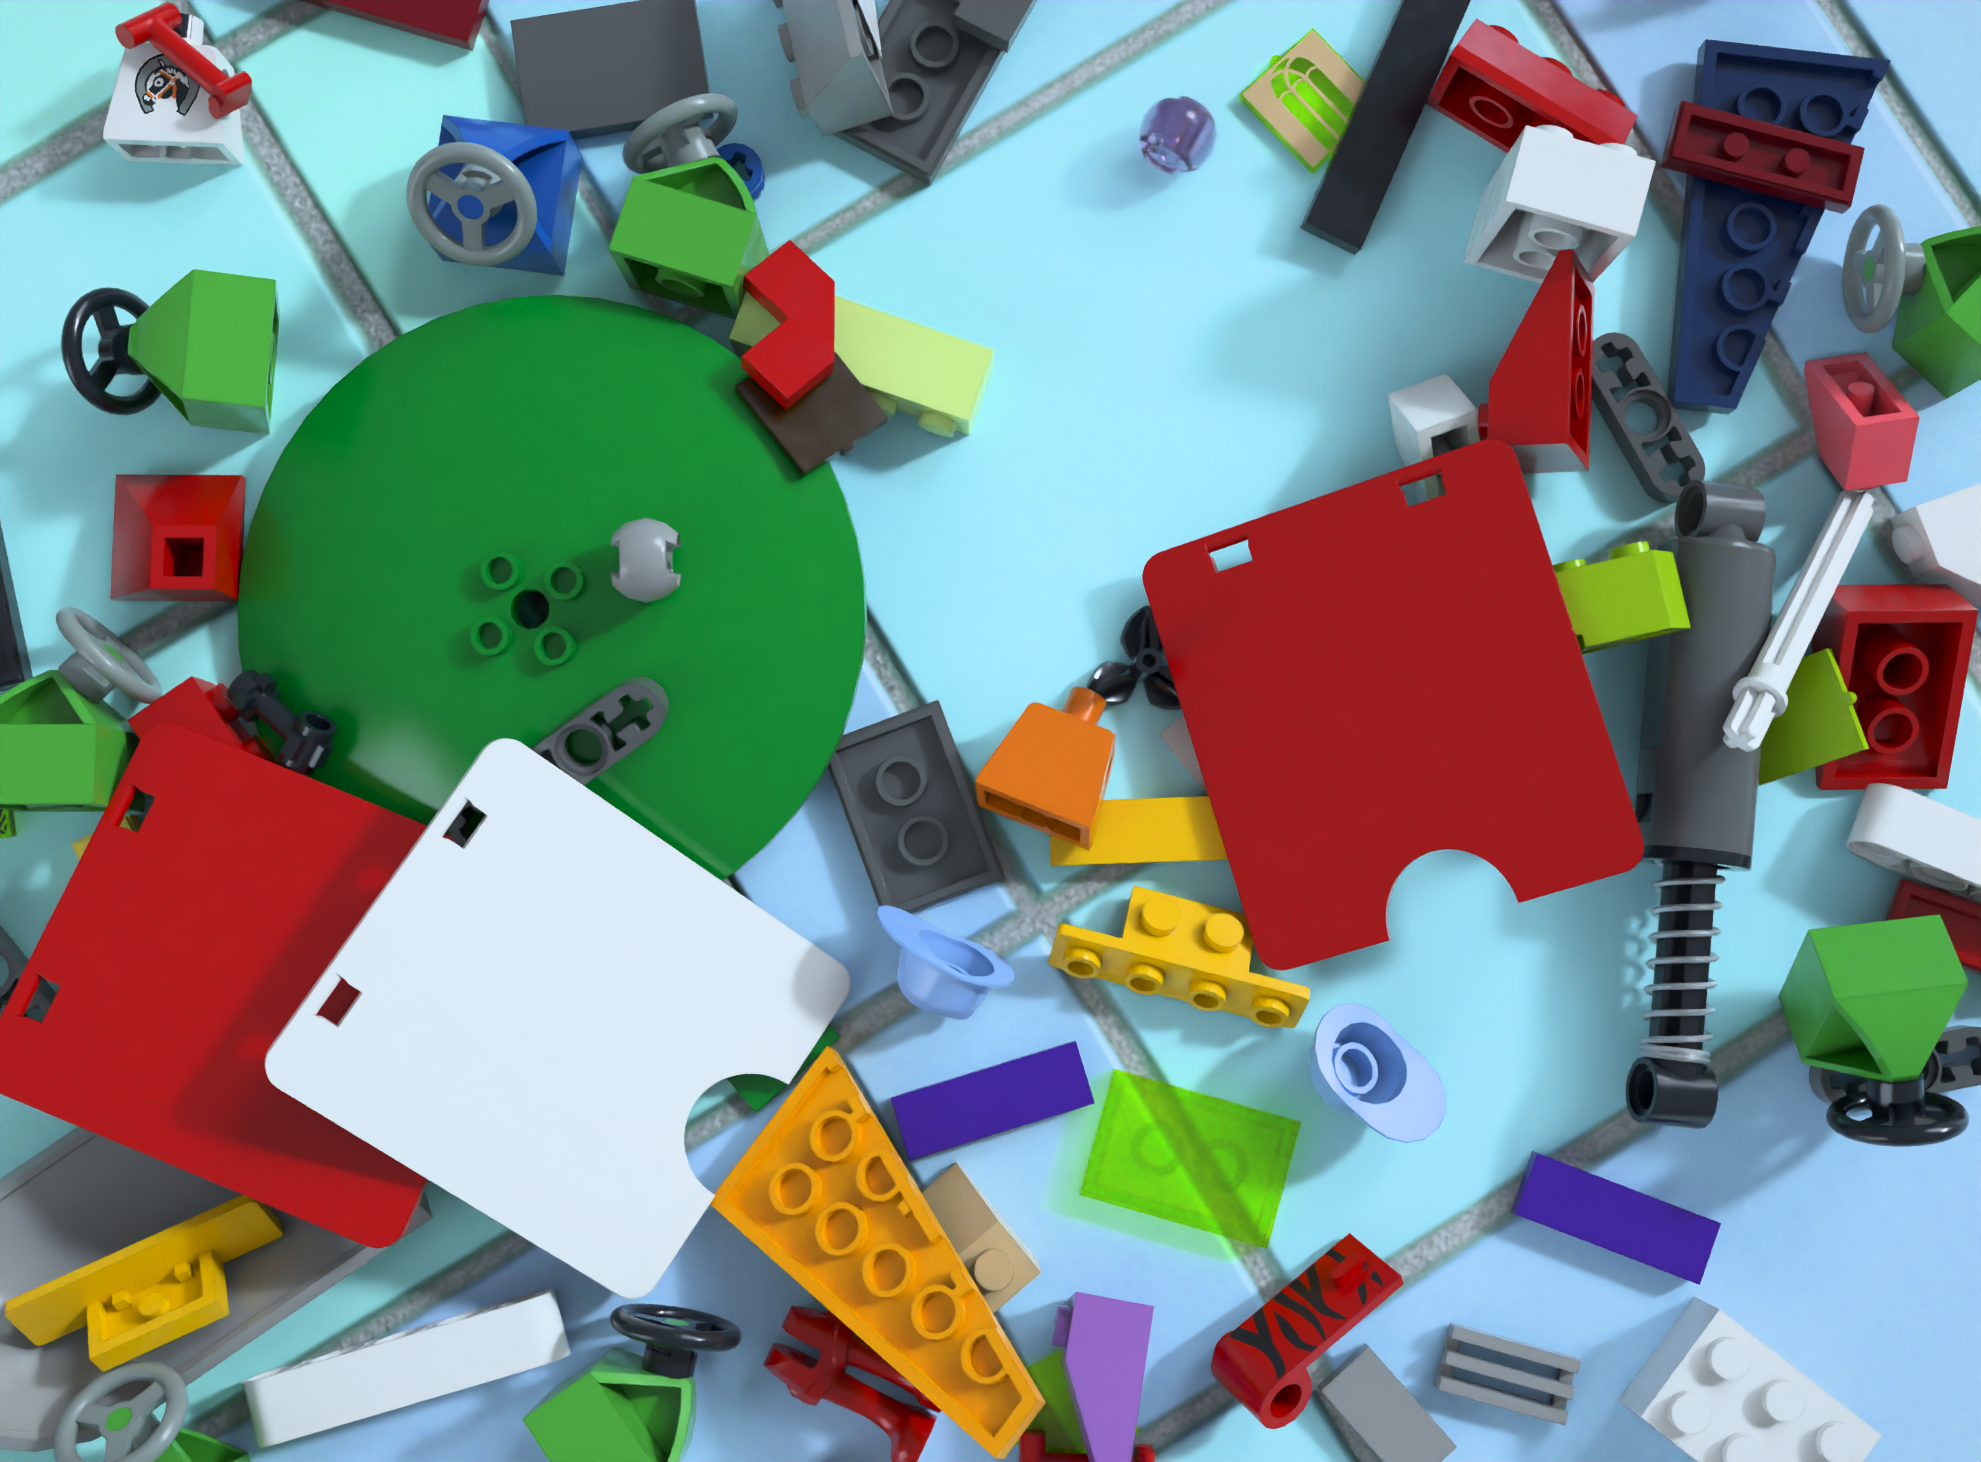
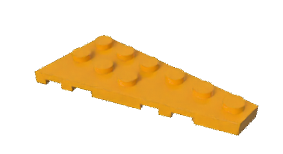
M827 1045L714 1193L715 1197L710 1205L994 1458L1004 1460L1046 1402L840 1055L835 1049Z

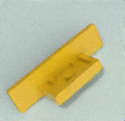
M1133 886L1129 898L1121 938L1062 923L1058 925L1048 959L1050 966L1063 969L1069 975L1077 978H1098L1125 985L1128 989L1138 994H1159L1189 1002L1193 1007L1203 1011H1225L1251 1018L1255 1023L1270 1028H1295L1309 1002L1310 988L1249 972L1254 942L1245 914L1138 886Z
M241 1195L6 1301L4 1304L5 1317L37 1346L45 1345L88 1325L89 1359L102 1372H105L228 1316L229 1306L224 1263L281 1238L283 1235L282 1224L266 1204Z

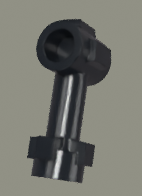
M247 670L241 673L230 684L227 696L239 708L237 714L246 722L258 721L260 718L285 740L278 755L279 762L285 768L302 775H312L317 768L324 767L334 748L331 741L337 731L335 723L325 715L314 711H302L299 716L295 715L279 700L281 694L275 690L277 682L267 673L260 674L256 670Z

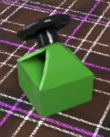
M193 269L151 306L137 295L120 288L102 287L92 290L81 296L72 305L63 324L61 353L66 372L74 387L85 400L101 411L110 414L132 415L139 413L153 405L163 394L191 426L270 434L280 322L277 283L275 279ZM114 307L127 311L137 321L131 324L120 325ZM93 314L101 339L98 344L99 358L90 371H88L82 353V335L88 319ZM130 374L146 375L148 377L145 384L137 392L129 396H115L105 391L115 375Z
M1940 914L1810 929L1807 931L1778 995L1802 1064L1866 1078V1091L1852 1093L1837 1099L1828 1107L1826 1112L1828 1125L1836 1133L1848 1139L1879 1146H1925L1953 1139L1962 1134L1969 1125V1114L1962 1104L1947 1096L1924 1091V1075L1921 1073L1969 984ZM1872 1111V1117L1861 1121L1849 1117L1859 1112Z
M637 1303L619 1306L611 1313L610 1323L618 1333L646 1343L644 1356L616 1347L611 1348L548 1392L522 1419L550 1462H682L690 1446L696 1421L697 1398L696 1385L693 1378L698 1358L696 1352L728 1351L736 1348L742 1339L740 1329L733 1322L709 1313L659 1304Z

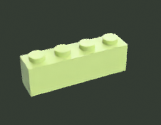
M747 291L729 336L735 354L740 357L781 325ZM835 296L834 351L887 417H893L897 410L918 417V425L932 433L953 437L954 432L958 431L970 435L994 368V350Z

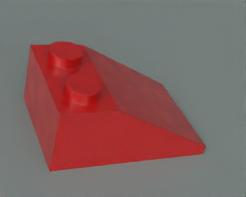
M1574 249L1560 250L1489 382L1488 403H1481L1478 409L1480 441L1498 439L1511 446L1517 456L1522 474L1589 471L1595 286Z
M1892 584L1837 586L1812 637L1811 649L1812 654L1826 648L1832 649L1847 691L1853 692L1857 696L1853 707L1869 749L1815 767L1816 785L1820 790H1865L1867 785L1872 783L1891 784L1904 789H1947L1978 609L1949 585Z

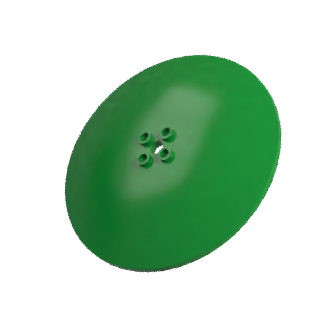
M566 295L514 297L474 305L435 318L400 335L374 352L336 383L306 416L280 455L263 489L252 519L241 564L237 619L238 649L242 673L247 670H256L260 674L267 673L277 682L275 690L281 694L279 700L295 715L299 716L302 711H314L325 715L335 723L337 731L331 741L334 748L324 767L317 768L312 775L304 776L427 826L480 751L489 742L500 738L517 740L529 748L620 682L631 677H646L655 680L664 688L669 698L670 710L661 729L648 741L584 786L709 873L724 881L764 850L799 812L820 782L839 746L855 702L864 660L867 628L866 580L856 528L847 499L830 462L828 461L803 478L736 394L735 386L750 377L741 368V358L714 339L675 319L634 305L601 298ZM644 517L668 524L679 533L681 548H674L673 551L674 573L681 574L679 588L668 597L649 603L625 597L613 587L611 573H618L619 550L617 546H611L612 534L624 523ZM541 592L549 603V615L542 625L529 629L523 625L519 618V604L527 594ZM628 694L625 695L628 705L618 717L609 722L615 734L624 724L638 716L645 723H649L646 714L651 709L652 704L646 697L642 700L634 701ZM602 711L598 712L597 715L605 720L604 713ZM259 718L258 721L254 722L260 738L265 742L278 764L284 767L279 762L278 755L285 740ZM576 730L568 736V750L576 760L592 763L601 758L603 752L602 743L593 732ZM617 736L618 742L620 744L625 742ZM472 808L474 814L468 820V823L475 830L486 814L483 812L477 813ZM448 828L445 833L451 835Z

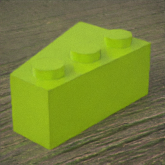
M1644 541L1609 550L1610 560L1586 565L1585 559H1576L1553 565L1582 655L1691 628L1673 552L1650 550L1648 542Z

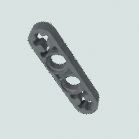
M631 677L620 682L529 748L584 786L648 741L661 729L670 710L669 698L664 688L655 680L646 677ZM628 694L634 701H639L646 697L652 704L651 709L646 714L649 723H645L638 716L624 724L615 734L609 722L618 717L628 705L625 695ZM602 711L604 713L605 720L599 715H597V713ZM576 730L593 732L602 743L603 752L601 758L592 763L576 760L568 750L567 739L569 734ZM617 736L625 742L620 744L618 742ZM469 800L449 827L453 840L461 847L465 845L474 832V829L468 823V820L474 814L472 808L477 813H482V811L471 805Z

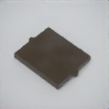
M835 351L833 372L787 410L751 376L735 386L736 394L803 478L839 454L849 456L854 444L887 424L888 421L887 415Z

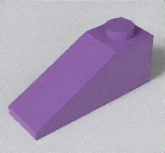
M1075 1292L1071 1296L1069 1307L1061 1305L1057 1307L1052 1345L1063 1347L1060 1364L1089 1462H1131L1154 1306Z

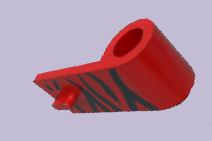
M1349 1233L1240 1326L1220 1338L1213 1352L1211 1363L1212 1375L1266 1428L1275 1430L1285 1427L1299 1416L1310 1399L1312 1383L1306 1368L1404 1284L1402 1276Z

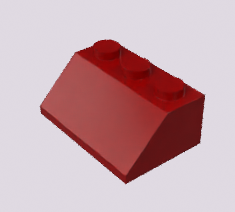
M1477 18L1452 51L1425 103L1506 153L1510 151L1526 125L1534 128L1540 125L1558 126L1571 132L1574 139L1596 145L1603 143H1619L1624 145L1638 115L1626 109L1623 101L1615 94L1607 90L1591 88L1573 77L1569 68L1562 62L1551 57L1538 56L1520 45L1517 38L1509 30L1498 25H1487Z

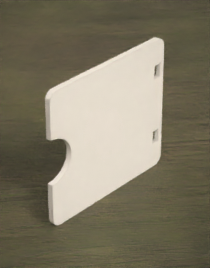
M500 738L489 742L480 751L266 1053L265 1070L270 1082L281 1091L619 1296L627 1299H637L647 1295L655 1288L715 1197L696 1178L685 1153V1126L695 1102L715 1083L740 1074L767 1075L789 1085L848 996L851 981L847 969L836 959L521 742L509 738ZM469 800L471 805L486 815L461 848L448 838H443V835ZM344 978L349 985L359 990L360 993L336 1025L323 1016L316 1014L340 980Z

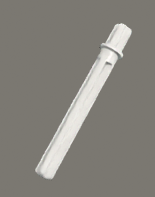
M1843 490L1839 494L1747 677L1741 678L1736 683L1732 693L1735 703L1723 725V731L1725 732L1723 741L1730 748L1739 747L1746 752L1757 749L1772 719L1784 713L1788 705L1786 691L1873 514L1871 505L1874 499L1869 492Z

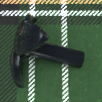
M1143 606L1130 616L1121 633L1120 643L1125 653L1132 660L1130 665L1113 661L1102 663L1089 677L1086 688L1101 695L1106 701V706H1114L1127 703L1134 692L1137 682H1143L1146 696L1151 705L1165 710L1182 709L1169 666H1161L1162 656L1160 652L1163 646L1151 607Z

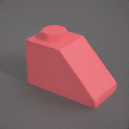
M1867 352L1805 361L1804 376L1819 456L1844 491L1854 489L1871 490L1881 485L1907 482L1919 415Z

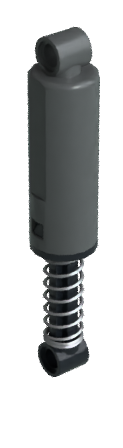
M1692 480L1686 484L1679 496L1674 516L1675 531L1678 539L1669 540L1657 549L1673 552L1691 628L1650 638L1648 645L1634 813L1644 840V853L1640 862L1662 867L1663 874L1662 880L1652 884L1653 889L1661 894L1660 906H1656L1649 911L1653 917L1659 919L1658 932L1647 936L1651 943L1656 944V957L1645 962L1649 969L1654 970L1653 984L1643 988L1647 995L1652 996L1651 1010L1641 1014L1645 1021L1650 1022L1649 1037H1643L1639 1040L1640 1044L1638 1047L1641 1050L1637 1053L1644 1057L1637 1058L1632 1064L1626 1082V1103L1632 1119L1638 1123L1695 1129L1705 1128L1712 1121L1718 1102L1716 1076L1711 1067L1706 1065L1711 1062L1709 1057L1712 1054L1710 1051L1702 1050L1703 1042L1709 1041L1714 1037L1710 1032L1704 1030L1705 1015H1711L1716 1011L1713 1006L1706 1004L1707 989L1718 985L1715 980L1708 978L1709 963L1720 959L1717 954L1710 952L1712 936H1718L1722 933L1719 928L1713 926L1714 910H1720L1724 907L1722 902L1715 900L1716 884H1722L1726 881L1724 876L1717 875V871L1746 872L1752 869L1762 745L1761 741L1760 746L1751 752H1746L1739 747L1730 748L1723 741L1725 735L1723 725L1735 703L1732 693L1736 683L1741 678L1748 676L1771 631L1776 573V555L1774 550L1757 542L1763 530L1766 517V505L1763 494L1758 489L1704 480Z

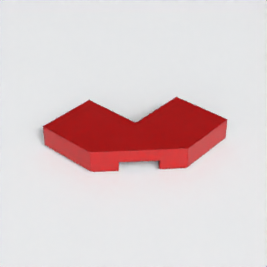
M791 240L787 241L751 269L743 278V288L781 325L742 355L741 368L785 410L833 372L835 341V281Z

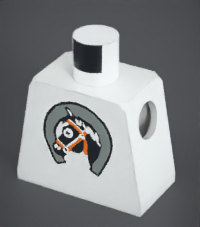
M180 13L182 24L173 30L229 78L234 76L233 67L217 48L202 45L204 22L195 16ZM143 43L133 49H124L103 131V139L127 161L244 166L239 109L220 119H215L209 112L208 98L211 95L152 44Z

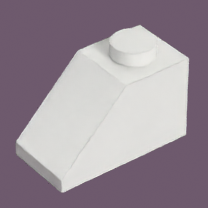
M1447 373L1388 394L1395 443L1404 467L1480 441L1478 409ZM1442 473L1411 484L1418 504L1446 494L1441 479Z
M1981 483L1914 506L1889 518L1894 529L1892 531L1894 550L1900 560L1908 564L1913 577L1928 584H1947L1969 603L1981 608Z

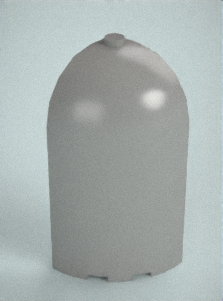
M79 1126L0 1179V1449L29 1452L54 1449L56 1429L68 1405L85 1386L105 1373L89 1359L88 1325L45 1345L37 1346L5 1317V1302L237 1198L242 1194ZM425 1192L403 1238L433 1218ZM267 1205L281 1222L283 1235L277 1240L224 1263L229 1315L123 1364L136 1361H156L166 1364L181 1376L185 1386H187L389 1247L371 1248ZM140 1381L127 1384L106 1395L96 1405L112 1407L123 1401H131L153 1383ZM79 1427L76 1444L93 1441L102 1435L98 1430Z

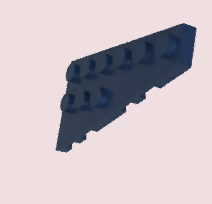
M1706 39L1698 48L1693 104L1851 144L1855 134L1860 131L1869 111L1867 107L1877 85L1883 80L1891 60ZM1687 174L1667 396L1675 409L1728 415L1737 408L1766 343V334L1778 307L1783 304L1792 285L1790 280L1801 256L1807 251L1825 209Z

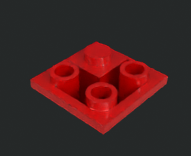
M116 474L110 599L114 601L238 602L240 572L243 560L246 478L242 475Z

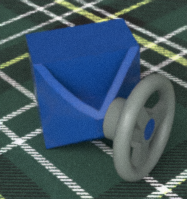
M443 115L438 146L424 154L416 162L409 175L406 189L408 210L417 230L442 261L564 276L582 156L568 130ZM427 190L431 192L429 207L427 203Z

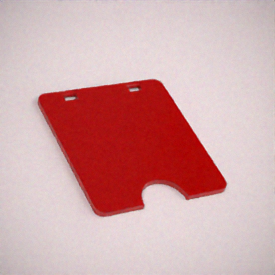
M1485 439L1161 551L1153 555L1145 564L1142 574L1143 585L1255 949L1260 960L1269 968L1279 971L1289 970L1391 940L1388 928V904L1392 889L1398 877L1413 861L1433 851L1460 850L1486 860L1505 877L1515 893L1518 903L1627 872L1633 869L1642 859L1644 840L1517 456L1512 447L1504 441ZM1442 473L1441 479L1446 494L1409 507L1401 487ZM1248 540L1252 561L1218 572L1211 552Z
M162 722L152 726L141 738L0 1017V1094L365 1246L386 1248L396 1244L407 1232L430 1180L275 1087L267 1076L265 1057L272 1043L419 839L427 825L173 722ZM139 789L155 799L138 832H134L119 826ZM446 833L443 835V838H448L457 844L451 835ZM42 978L60 985V988L43 1022L23 1017ZM342 978L316 1015L323 1016L337 1025L360 991L349 985Z

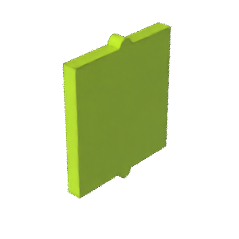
M1826 648L1801 659L1786 691L1788 705L1781 716L1772 719L1762 739L1758 784L1759 786L1869 749L1853 707L1857 696L1855 693L1847 691L1831 648Z

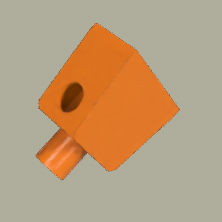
M1076 686L1071 689L1061 711L1039 702L1029 704L975 780L978 806L1089 851L1094 841L1115 756V734L1110 730L1097 726L1106 706L1105 699L1088 688Z

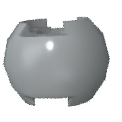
M644 517L624 523L612 534L611 546H617L619 550L618 573H611L612 585L616 590L627 598L649 603L666 598L679 588L681 574H676L673 570L674 548H681L680 535L676 530L666 523Z

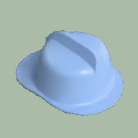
M887 905L876 909L875 916L880 926L901 945L896 970L900 990L911 1004L922 1010L957 1020H965L973 1015L992 988L1007 987L1014 982L1015 972L1010 965L996 953L982 945L948 934L902 909Z
M1357 1003L1341 1004L1323 1015L1315 1030L1314 1044L1308 1050L1312 1084L1323 1101L1336 1110L1348 1114H1356L1370 1128L1385 1138L1403 1143L1425 1140L1439 1129L1446 1114V1093L1438 1073L1425 1057L1402 1038L1372 1008Z

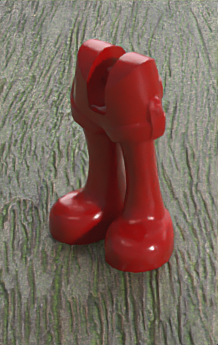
M791 1305L781 1327L796 1339L820 1350V1357L816 1360L793 1347L781 1343H773L763 1365L787 1385L791 1396L798 1398L802 1402L816 1406L821 1399H824L858 1413L882 1428L891 1439L892 1462H917L934 1427L937 1416L920 1407L898 1401L846 1373V1368L850 1365L883 1378L914 1395L923 1406L937 1413H940L941 1409L832 1312H821Z

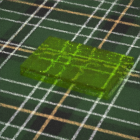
M1113 1068L1079 1189V1195L1268 1249L1301 1122Z

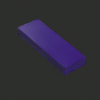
M1075 1040L891 1097L909 1161L1095 1104Z
M1534 1151L1531 1152L1511 1212L1698 1285L1702 1281L1721 1225L1717 1221Z

